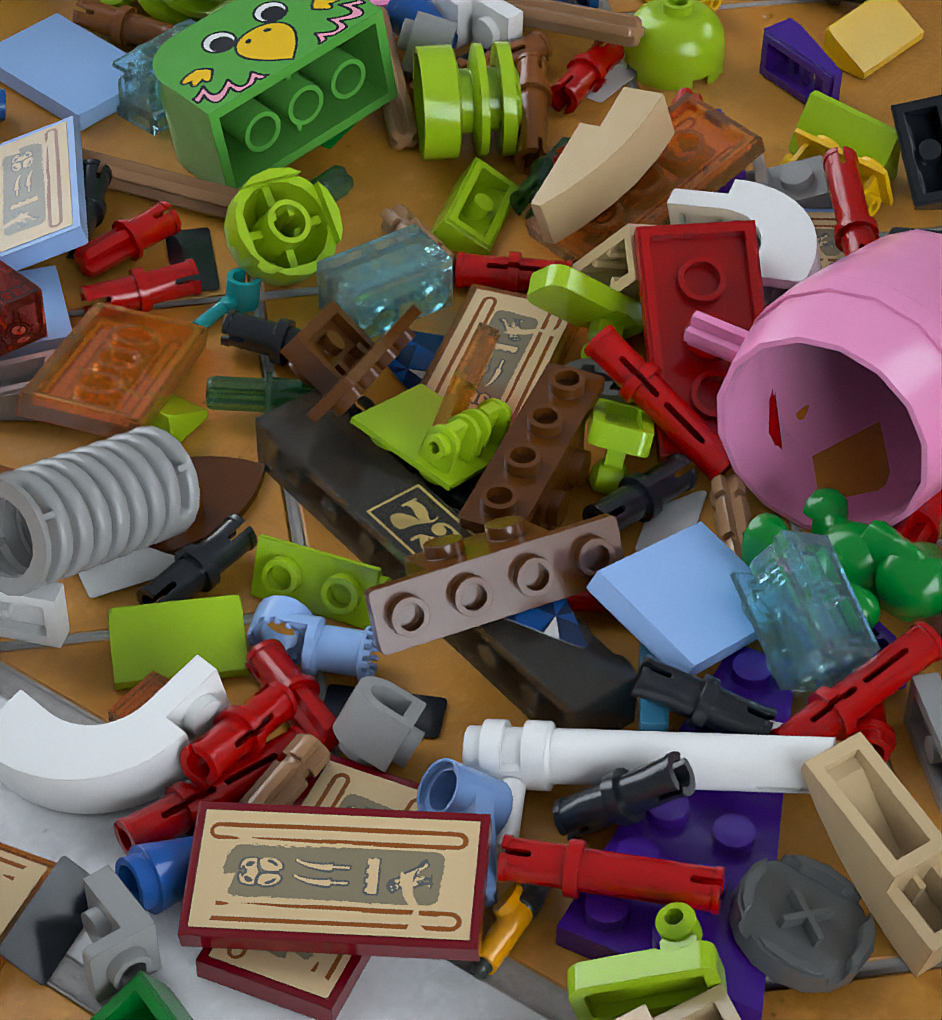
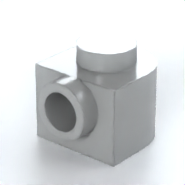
M421 11L417 12L415 21L405 18L396 47L405 51L401 66L403 73L413 78L415 46L451 44L452 46L458 23Z
M375 676L362 677L333 724V732L339 740V748L351 760L362 765H373L384 773L391 762L404 769L425 735V732L414 725L427 704L390 681Z

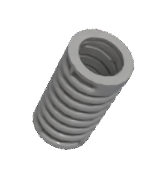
M140 426L130 431L116 434L106 440H98L87 446H80L69 452H63L51 458L39 460L31 465H24L13 471L0 473V592L9 596H22L51 585L62 578L72 577L82 571L85 572L98 565H103L116 558L124 557L134 551L142 550L152 544L160 543L186 532L195 521L199 509L200 488L195 467L181 443L165 430L155 426Z

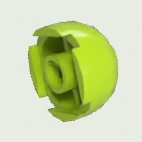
M651 0L643 4L633 15L641 18L642 26L645 27V36L640 38V42L636 47L624 46L623 66L626 70L629 66L636 70V80L643 85L671 91H678L684 87L693 89V80L703 79L708 76L707 84L715 81L723 72L725 58L724 27L714 10L699 0Z
M291 167L268 168L252 176L231 200L224 222L227 248L238 267L242 268L253 279L261 278V282L273 286L295 285L319 273L332 260L336 245L341 241L343 233L339 207L328 189L319 181L313 185L307 179L298 176L302 171Z

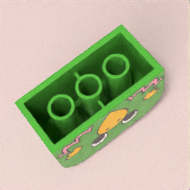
M233 0L169 38L157 50L153 59V71L179 163L199 179L241 189L252 176L268 168L288 166L398 97L383 11L368 0Z

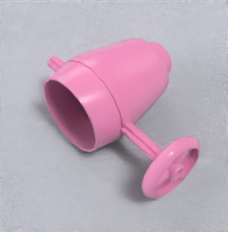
M915 229L890 234L871 242L811 275L804 281L797 283L761 312L754 320L750 331L698 310L692 315L691 324L685 330L683 341H686L690 346L731 362V366L717 394L718 435L734 472L763 505L800 528L811 530L812 519L803 513L806 500L815 490H818L812 456L879 421L890 474L886 485L878 491L845 497L848 500V519L865 524H870L874 520L886 521L892 527L911 515L942 490V234ZM772 390L773 395H775L776 391L782 449L779 446H775L769 434V399ZM809 405L805 418L799 420L796 417V413L804 406Z

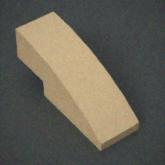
M623 87L600 126L584 123L578 125L531 202L533 213L545 243L555 244L607 210L633 187L659 158L675 134L664 93Z
M860 731L805 761L800 770L830 840L857 891L889 942L916 978L942 962V833Z

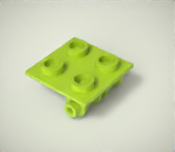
M421 383L353 416L350 423L369 435L377 446L392 451L419 470L424 479L449 491L485 471L509 429L512 410L506 402L496 398H488L482 401L477 409L469 408L462 411Z

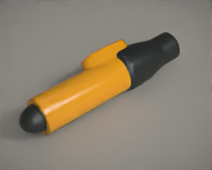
M515 882L505 891L493 908L496 920L482 939L480 961H471V970L475 976L485 977L496 973L527 926L538 916L544 906L548 892L551 889L550 887Z

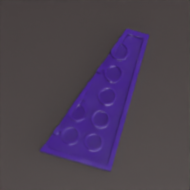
M746 646L722 660L713 677L721 680V688L767 708L776 709L777 714L773 721L784 723L791 718L795 664ZM684 721L678 732L695 733V729L685 725ZM695 790L691 796L679 798L646 811L645 818L641 822L625 827L619 825L604 851L711 867H725L723 896H720L721 908L719 915H713L710 912L694 910L702 928V940L709 941L716 947L725 969L727 994L741 1020H761L766 975L751 964L736 943L728 914L731 895L752 865L767 857L766 862L777 860L783 793ZM581 892L578 899H573L557 925L556 945L591 960L653 948L660 950L659 942L661 938L655 926V919L658 912L666 905Z

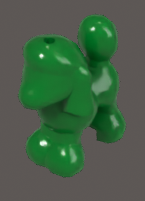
M826 487L815 490L806 500L803 513L812 519L811 537L802 538V544L793 543L785 521L770 513L757 515L744 532L741 560L771 588L777 587L787 592L797 604L812 610L821 608L828 623L841 631L858 635L868 633L878 624L881 610L906 622H912L916 618H928L942 614V553L938 546L925 541L911 542L886 521L874 520L870 524L849 520L848 500L836 489Z

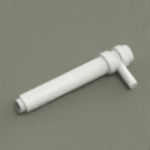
M486 719L482 726L469 725L467 727L463 741L462 761L464 765L506 782L511 788L513 796L512 811L507 824L496 836V855L499 856V852L505 853V849L501 848L502 839L505 834L519 838L526 790L551 791L555 784L595 786L601 783L602 776L609 771L617 768H625L631 771L660 759L669 752L678 751L681 753L680 759L685 757L693 769L696 783L695 790L810 794L800 770L803 763L835 746L837 743L835 737L556 728L553 721L527 720L524 727H512L507 719Z

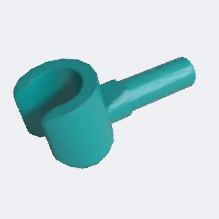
M242 268L230 270L226 275L225 295L215 305L192 321L191 325L195 332L201 334L226 315L231 308L241 313L254 311L259 304L261 278L245 283L246 272Z

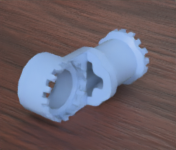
M273 595L264 598L258 604L247 633L249 646L253 644L256 646L267 639L279 640L295 664H300L302 673L313 676L317 675L319 671L357 677L358 682L362 677L375 676L377 664L372 663V660L379 661V656L373 655V651H379L376 648L371 626H367L365 630L327 625L324 617L312 615L311 611L303 603L287 596ZM270 621H274V624L277 625L285 623L287 629L292 628L294 630V635L278 633L267 624H270Z

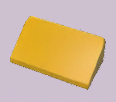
M867 0L828 26L825 32L823 51L839 69L864 80L921 40L924 31L898 0Z

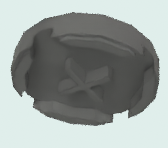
M784 854L780 861L771 860L766 862L767 857L755 862L733 891L728 914L734 939L751 964L776 983L801 992L830 993L850 984L874 952L876 934L872 915L870 913L866 918L864 910L858 904L861 896L852 882L828 864L803 855Z

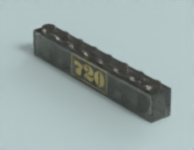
M317 389L255 418L258 463L265 464V471L361 562L381 568L382 575L390 577L391 581L407 576L403 557L424 551L423 544L426 541L451 534L461 535L463 539L479 534L461 528L459 526L460 511L453 506L449 507L427 487L420 475L408 471L390 455L388 450L377 446L369 435L350 423L351 416L347 411L338 418L329 410L314 424L306 414L323 397ZM575 616L587 642L585 648L576 647L505 618L443 637L530 720L553 721L556 728L621 730L635 721L636 698L629 694L631 687L635 684L633 681L637 673L625 657L620 654H614L591 633L586 623L578 616Z

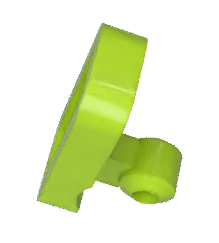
M561 264L549 265L531 275L527 300L531 304L576 327L588 328L587 339L589 342L608 325H613L616 332L623 339L643 331L641 303L570 266ZM587 342L582 348V359H592L584 353V349L589 342Z
M599 398L588 419L587 442L606 449L604 459L600 458L591 469L589 482L594 492L609 495L618 489L619 482L629 475L626 464H624L626 454L644 458L649 456L655 433L654 422L639 407Z
M675 902L664 906L658 912L655 926L661 938L659 942L660 950L653 948L581 961L572 965L567 970L568 1000L577 1019L615 1020L646 1004L651 1016L654 1017L722 983L727 992L724 966L715 945L709 941L702 940V928L692 907L685 903Z

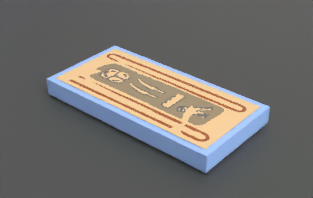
M73 116L0 144V277H3L88 243L81 131Z

